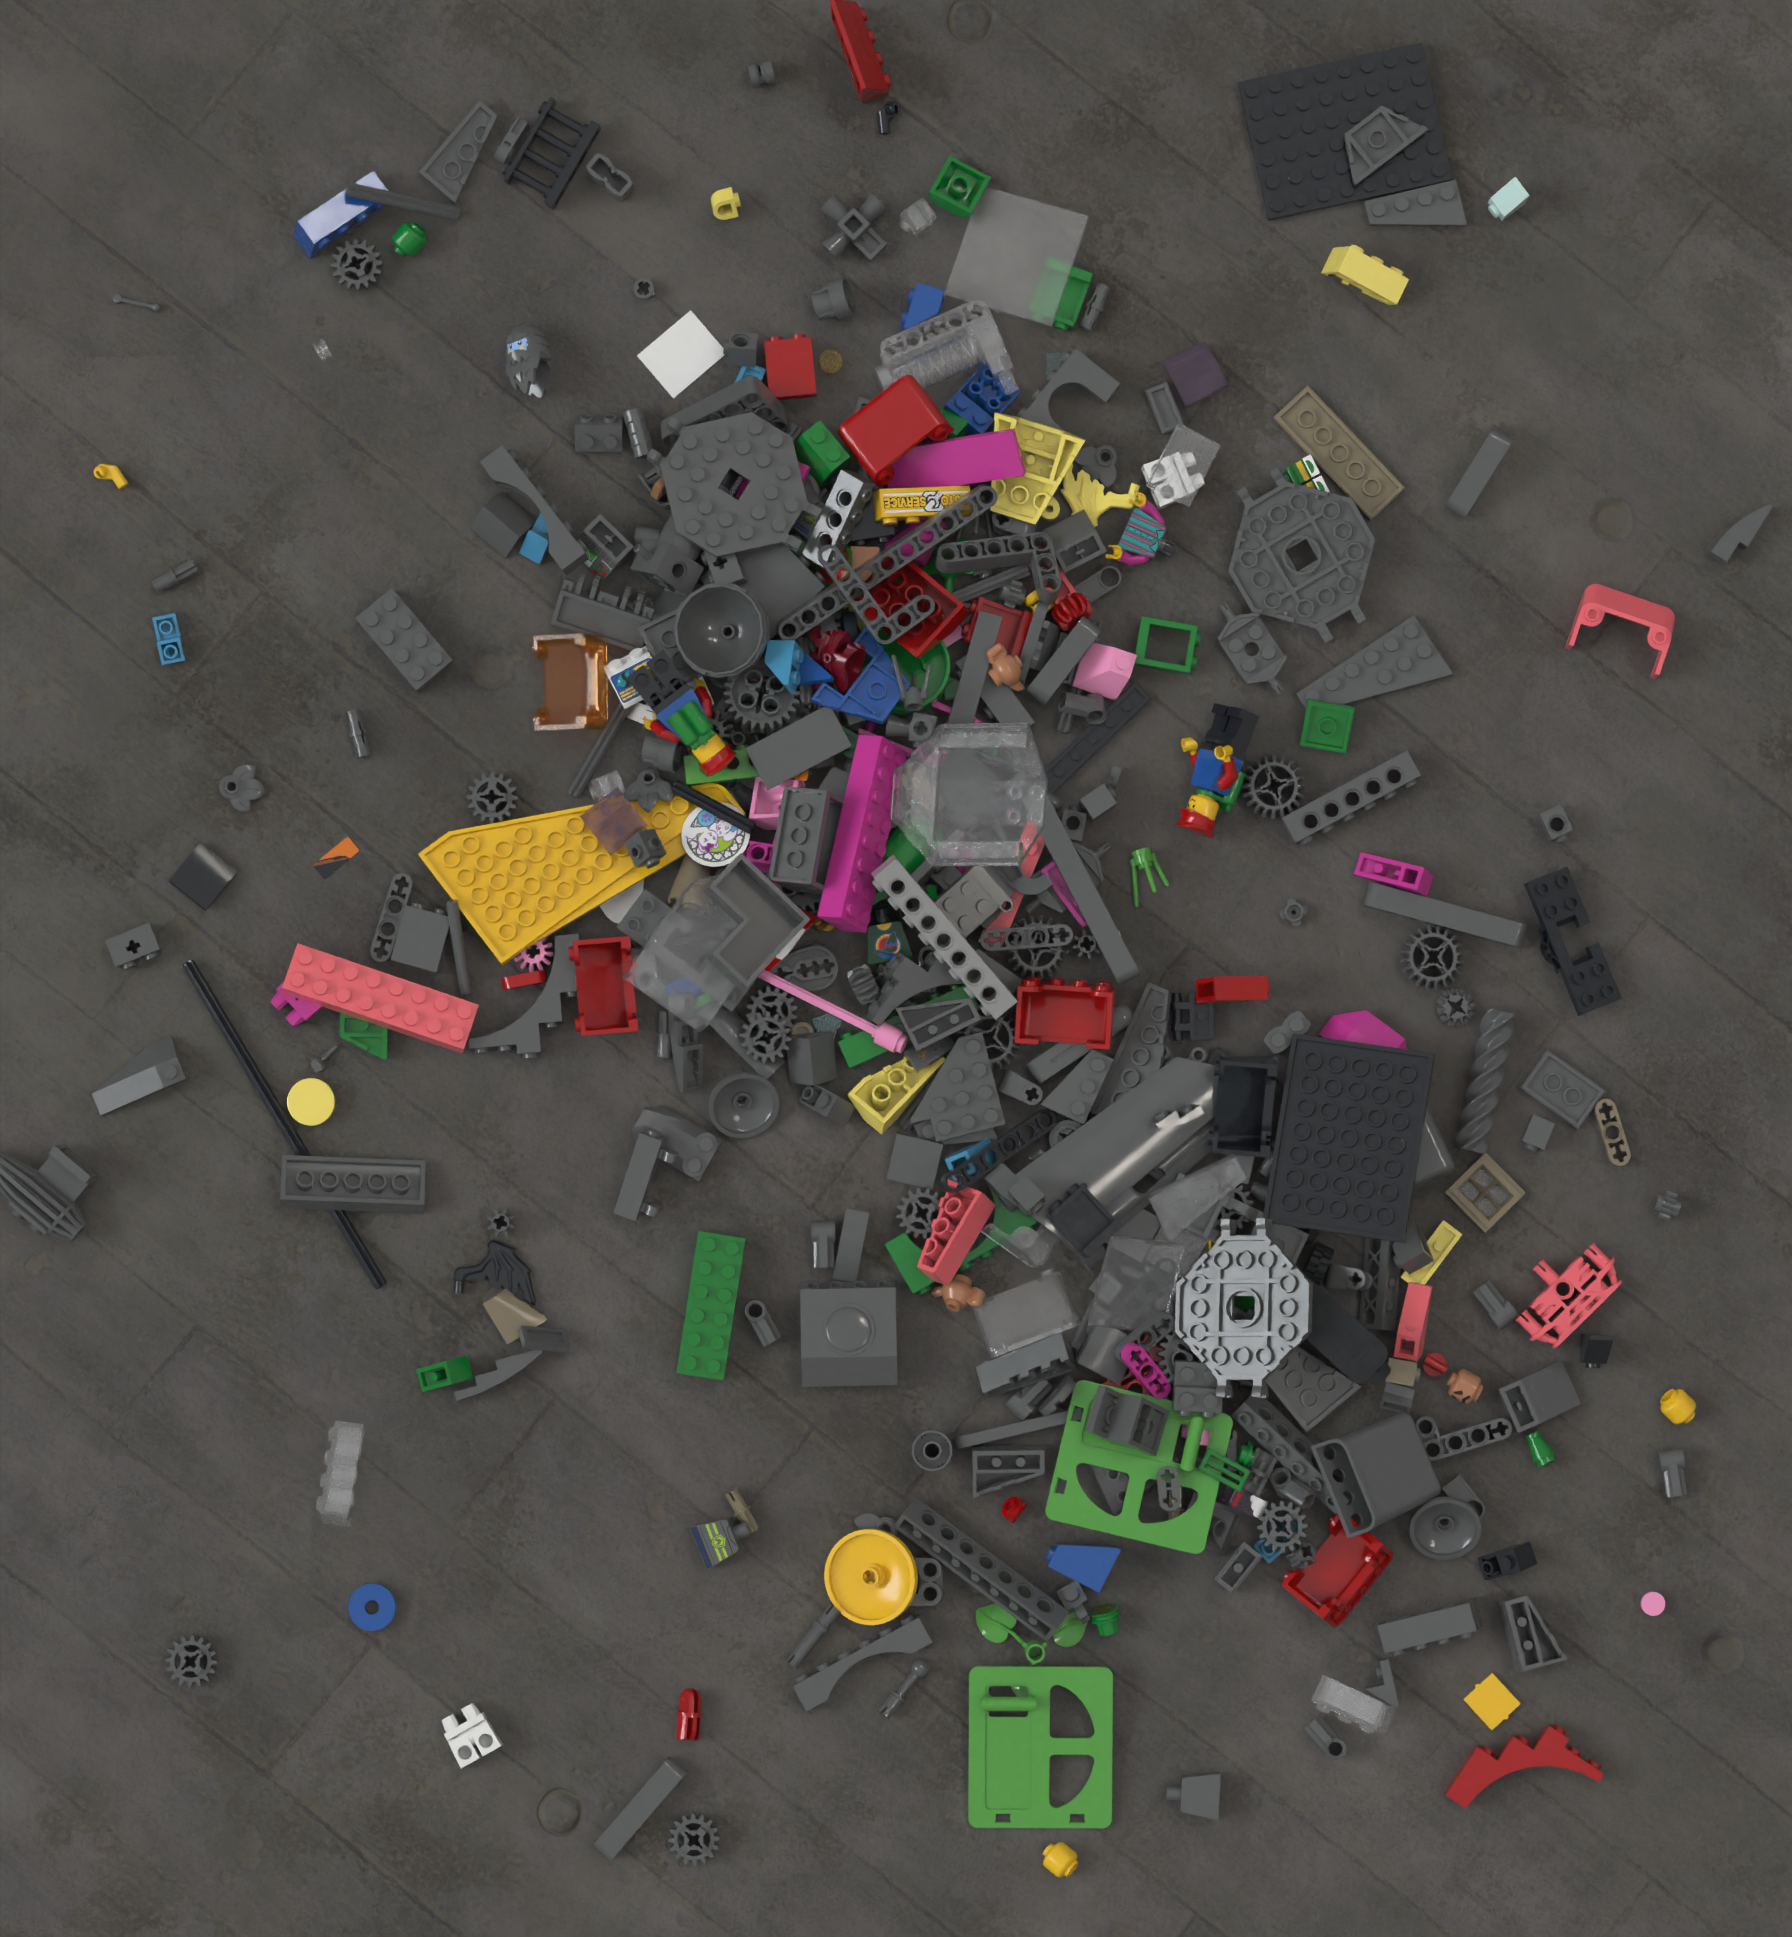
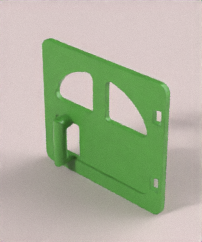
M1086 1380L1078 1381L1075 1384L1045 1509L1046 1516L1050 1520L1190 1554H1200L1206 1545L1220 1483L1198 1471V1468L1195 1467L1203 1429L1208 1430L1210 1437L1207 1450L1210 1448L1226 1457L1233 1426L1232 1418L1224 1413H1216V1417L1201 1416L1202 1412H1192V1416L1178 1415V1411L1173 1410L1172 1401L1157 1399L1153 1396L1107 1386L1122 1394L1143 1397L1169 1410L1157 1455L1151 1456L1135 1448L1109 1443L1085 1431L1098 1386L1107 1385ZM1076 1406L1083 1409L1081 1422L1072 1421ZM1181 1425H1187L1189 1429L1180 1464L1173 1462V1455ZM1212 1456L1209 1457V1460L1222 1467L1224 1466L1222 1461ZM1084 1463L1122 1472L1129 1476L1120 1515L1112 1516L1106 1513L1087 1497L1078 1482L1076 1467L1079 1464ZM1207 1464L1205 1465V1468L1221 1476L1222 1472ZM1164 1466L1175 1468L1179 1476V1486L1195 1490L1198 1496L1196 1502L1186 1512L1173 1519L1159 1523L1140 1522L1138 1514L1146 1481L1149 1479L1156 1481L1159 1469ZM1167 1470L1161 1476V1480L1164 1479L1168 1484L1174 1478V1475H1170ZM1059 1478L1067 1481L1064 1494L1056 1493Z
M974 1666L969 1672V1823L975 1828H1107L1112 1822L1113 1673L1111 1669L1106 1666ZM1026 1686L1028 1687L1027 1697L989 1695V1687ZM1052 1686H1063L1072 1691L1082 1701L1093 1722L1094 1734L1092 1736L1052 1737L1050 1735V1689ZM989 1711H1028V1715L990 1716ZM1052 1755L1092 1756L1094 1758L1093 1768L1081 1791L1066 1804L1058 1807L1052 1806L1049 1802L1050 1757ZM996 1814H1010L1011 1821H995ZM1070 1814H1084L1085 1822H1069Z

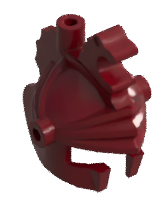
M821 626L813 627L809 637L813 644L816 645V648H818V653L812 652L810 657L834 678L833 683L836 685L838 692L845 696L860 675L866 649L859 642H856L855 646H853L847 631L843 632L841 629L838 631L833 630L832 633L831 631H826L821 636Z

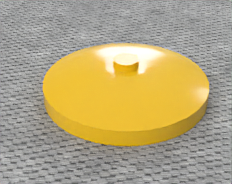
M869 1528L852 1532L835 1544L826 1561L824 1580L831 1602L843 1616L859 1624L879 1625L894 1620L909 1607L916 1593L918 1572L914 1557L903 1541L887 1531Z

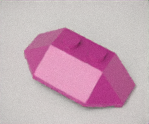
M1367 1010L1332 1015L1318 1034L1322 1038L1406 1049L1405 1038Z

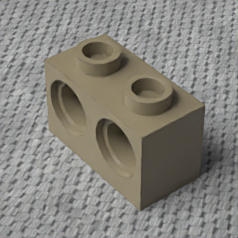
M1387 1357L1385 1363L1390 1366L1391 1372L1384 1380L1385 1382L1414 1386V1382L1419 1381L1420 1368H1417V1363Z

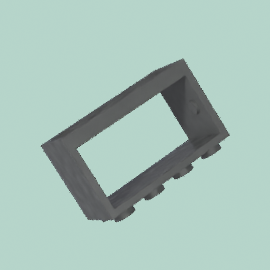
M784 786L768 876L771 882L791 891L823 893L844 802L843 798L828 790Z

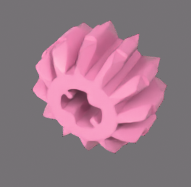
M547 937L521 952V955L514 958L516 962L524 959L520 968L525 969L529 963V972H534L535 965H537L539 971L543 970L542 961L548 966L551 964L549 960L545 959L546 956H554L553 952L546 951V949L553 947V944L547 943L543 945ZM533 946H537L536 949L540 950V954L535 955V958L532 959L530 958L531 955L527 954V952L532 950Z

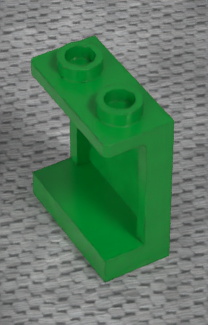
M1048 258L1030 307L1029 315H1032V319L1040 323H1045L1046 321L1054 323V327L1059 330H1073L1093 273Z

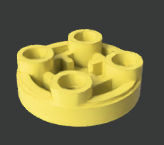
M315 1078L303 1079L297 1082L288 1094V1110L297 1122L303 1125L316 1126L324 1123L331 1117L335 1110V1095L331 1087L324 1081Z

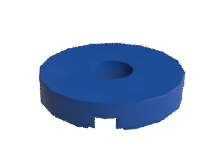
M370 1583L362 1585L354 1591L349 1600L348 1610L350 1618L355 1625L363 1630L376 1631L383 1629L391 1623L397 1606L395 1598L388 1588L381 1584ZM370 1600H374L379 1604V1610L375 1614H370L366 1610V1604Z

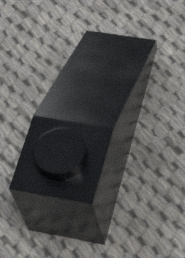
M1581 1334L1580 1363H1586V1368H1600V1364H1607L1614 1336Z

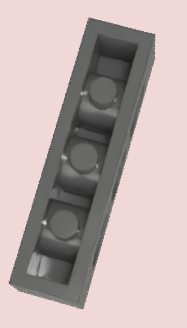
M841 470L802 555L822 566L817 558V553L821 546L829 544L828 540L830 537L832 539L831 545L836 546L843 553L846 544L852 538V531L856 523L862 517L865 503L872 496V488L875 483L854 471ZM851 494L852 500L849 504L848 497ZM841 515L842 522H841V524L839 525L838 519H839V516ZM827 548L823 551L822 557L826 562H831L835 558V552Z

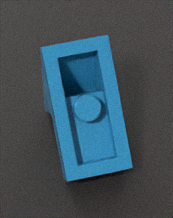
M540 513L533 528L528 531L519 554L539 565L549 550L548 529L542 513Z

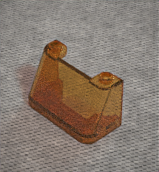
M587 633L533 636L532 652L537 659L543 660L544 707L538 708L533 715L535 731L603 730L608 721L607 674L603 668L607 666V647L604 637Z

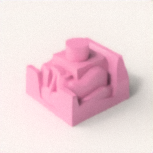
M756 777L749 819L753 820L756 826L766 831L777 830L784 786L805 788V783L799 780H787L767 791L762 779Z

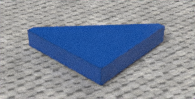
M803 651L804 659L799 667L800 684L798 686L834 682V678Z

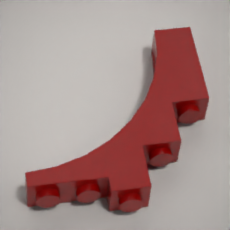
M1547 1724L1531 1748L1529 1747L1531 1742L1521 1735H1518L1517 1738L1511 1735L1496 1758L1493 1757L1495 1752L1483 1745L1480 1749L1475 1745L1444 1794L1464 1808H1467L1473 1799L1489 1784L1508 1773L1525 1768L1540 1766L1566 1768L1583 1773L1597 1782H1600L1604 1774L1599 1771L1601 1766L1591 1759L1585 1762L1579 1758L1581 1752L1570 1745L1567 1749L1565 1748L1570 1739L1564 1736L1566 1734L1564 1729L1556 1724L1553 1727Z

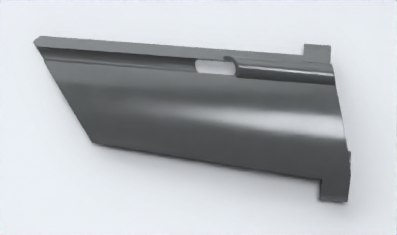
M1176 1057L1017 1174H1014L1006 1165L1001 1163L983 1178L985 1183L998 1195L999 1200L1006 1209L1013 1213L1019 1208L1008 1197V1190L1027 1175L1045 1195V1202L1043 1203L1045 1206L1035 1215L1031 1213L1030 1216L1058 1236L1076 1254L1079 1262L1088 1271H1091L1108 1256L1104 1247L1101 1246L1089 1258H1084L1047 1218L1046 1215L1050 1212L1048 1208L1057 1199L1062 1201L1067 1197L1066 1191L1073 1184L1077 1183L1079 1185L1085 1182L1088 1186L1087 1189L1113 1218H1118L1124 1226L1175 1182L1179 1173L1184 1175L1212 1151V1145H1208L1209 1131H1214L1218 1076H1214L1215 1065ZM1277 1081L1274 1097L1281 1092V1083ZM1187 1104L1200 1105L1204 1111V1114L1200 1117L1175 1127L1156 1128L1150 1125V1122L1155 1119L1154 1115L1163 1109L1167 1111L1174 1110L1177 1114H1180L1178 1112L1180 1108ZM1153 1168H1160L1165 1172V1175L1145 1193H1138L1133 1189V1185Z

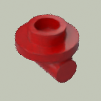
M1429 1353L1422 1362L1423 1370L1430 1376L1444 1374L1448 1368L1445 1358L1439 1353Z
M1010 1497L1002 1506V1515L1011 1523H1014L1027 1507V1504L1018 1497Z

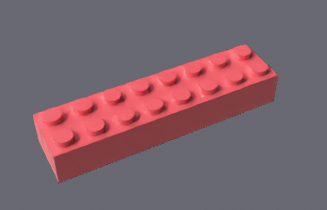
M297 943L281 993L461 1054L465 1048L479 1007L478 1004Z

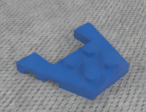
M865 627L854 641L853 646H855L856 642L862 644L866 649V656L872 659L845 696L823 682L811 698V702L883 724L900 702V689L893 662L884 652L880 643L872 637ZM901 673L905 691L910 688V683Z

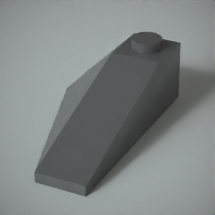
M172 1036L149 1044L92 1093L100 1116L189 1080Z

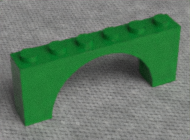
M990 1189L994 1204L996 1205L994 1207L992 1227L985 1240L966 1255L959 1270L962 1272L972 1266L971 1260L978 1256L982 1260L993 1254L992 1248L1000 1244L1003 1248L1014 1242L1013 1236L1021 1232L1022 1236L1033 1231L1035 1229L1033 1225L1037 1221L1030 1215L1027 1217L1020 1209H1016L1013 1213L1008 1211L999 1200L998 1195ZM906 1233L887 1242L885 1246L912 1293L918 1292L920 1296L932 1289L930 1284L935 1281L931 1280L917 1267L923 1250L917 1247Z

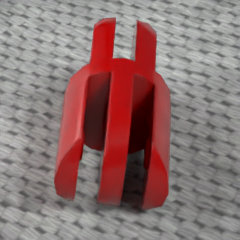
M688 1688L682 1691L679 1699L676 1740L699 1741L701 1695L698 1690Z

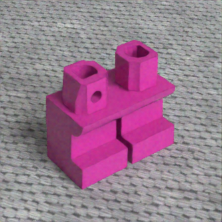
M283 983L276 989L278 992L270 1001L278 1011L288 1003L294 1008L285 1017L293 1027L301 1024L304 1020L309 1021L319 1010L324 1008L281 993Z

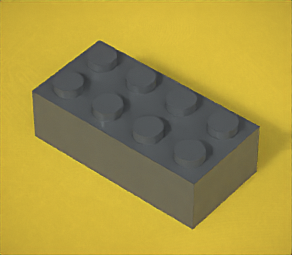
M392 588L355 618L418 693L454 664L450 656Z

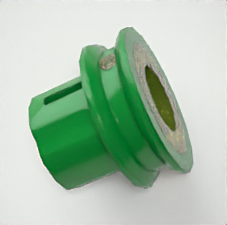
M1117 1604L1101 1605L1089 1611V1615L1092 1617L1091 1623L1097 1625L1100 1636H1109L1120 1630L1117 1619L1121 1617V1613L1118 1612L1119 1606Z

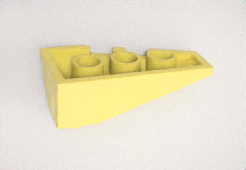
M904 1057L903 1060L884 1067L878 1073L864 1077L848 1093V1097L864 1121L882 1135L900 1117L941 1068L946 1059L942 1057L917 1073L906 1057Z

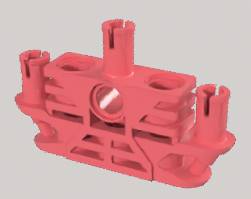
M1592 1243L1589 1248L1595 1255L1589 1249H1586L1583 1254L1599 1270L1596 1272L1593 1268L1590 1269V1265L1583 1261L1584 1258L1578 1256L1560 1275L1542 1259L1538 1264L1545 1271L1538 1265L1532 1270L1549 1286L1528 1307L1534 1309L1536 1315L1541 1316L1540 1319L1544 1324L1541 1326L1527 1309L1515 1319L1532 1336L1529 1340L1553 1344L1552 1348L1555 1349L1583 1323L1622 1283V1280L1618 1281L1616 1277L1614 1257L1609 1259L1595 1243ZM1605 1274H1607V1276L1610 1279V1286H1607L1601 1280ZM1594 1276L1595 1278L1582 1289L1581 1286ZM1560 1282H1564L1568 1286V1292L1564 1296H1560L1556 1291V1287ZM1575 1289L1578 1292V1294L1567 1305H1565V1303L1562 1300L1570 1298L1573 1295ZM1561 1307L1562 1310L1549 1321L1548 1319ZM1553 1328L1559 1335L1555 1338L1546 1332Z

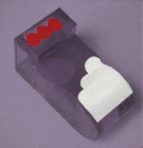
M1228 1486L1219 1501L1228 1507L1257 1519L1259 1516H1263V1509L1267 1508L1269 1504L1246 1490L1241 1489L1239 1493Z

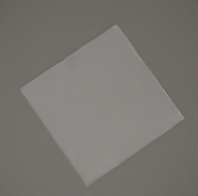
M986 187L970 217L945 290V296L995 310L996 313L1002 312L1052 327L1090 217L1038 202L1037 199L1031 200Z

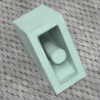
M1514 177L1489 199L1488 203L1490 206H1488V209L1495 218L1499 217L1503 221L1525 205L1530 195L1518 179Z

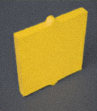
M1493 1673L1480 1684H1475L1476 1688L1463 1699L1491 1730L1504 1719L1507 1720L1509 1718L1508 1715L1520 1705V1702Z

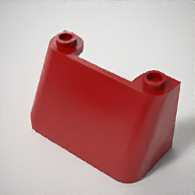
M906 375L898 379L843 422L838 428V435L880 489L892 480L895 472L891 466L925 438L929 437L933 441L944 440L954 431V428L922 385L912 375Z
M630 936L573 941V946L568 947L569 961H574L579 1010V1018H575L576 1032H581V1037L638 1033Z
M1335 1514L1328 1522V1530L1331 1534L1313 1557L1316 1562L1308 1565L1302 1571L1300 1569L1290 1570L1285 1575L1284 1582L1281 1584V1586L1332 1627H1338L1346 1619L1393 1558V1552L1369 1532L1347 1538L1338 1514ZM1351 1519L1352 1525L1358 1527L1359 1524Z

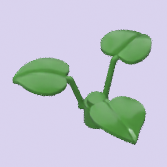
M996 1603L978 1608L976 1610V1623L980 1632L987 1640L994 1643H1002L1006 1640L1008 1633H1010L1024 1647L1025 1655L1030 1661L1029 1666H1034L1044 1659V1648L1048 1642L1044 1640L1040 1643L1037 1640H1031L1026 1643L1012 1630L1017 1619ZM1075 1611L1068 1614L1052 1635L1055 1643L1062 1647H1071L1077 1644L1083 1637L1088 1622L1082 1624ZM1011 1686L1017 1697H1027L1028 1687Z

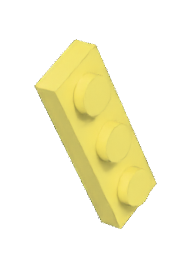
M1442 1220L1427 1240L1434 1262L1411 1274L1404 1271L1400 1278L1407 1283L1413 1282L1425 1285L1463 1234Z

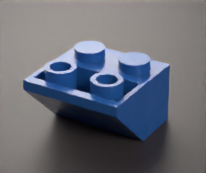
M917 283L916 289L911 288L907 300V305L910 308L909 311L904 310L900 323V328L904 329V336L908 337L938 321L945 298L944 290Z

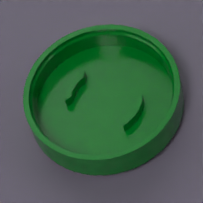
M881 628L879 629L878 636L881 640H886L890 637ZM895 640L889 644L880 643L891 661V656L893 654L896 655L900 671L910 683V687H912V674L915 673L917 675V687L922 691L927 666L929 664L932 665L927 699L923 700L924 708L920 711H908L904 707V701L900 700L891 714L912 715L914 712H922L936 703L946 689L950 674V657L944 641H940L918 659ZM866 655L860 674L872 660Z

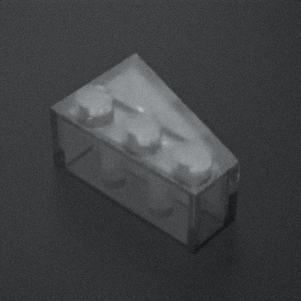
M1322 1675L1311 1700L1317 1704L1316 1709L1327 1714L1331 1710L1339 1714L1337 1719L1348 1724L1351 1721L1359 1723V1729L1369 1734H1372L1373 1731L1385 1734L1397 1708L1325 1675Z

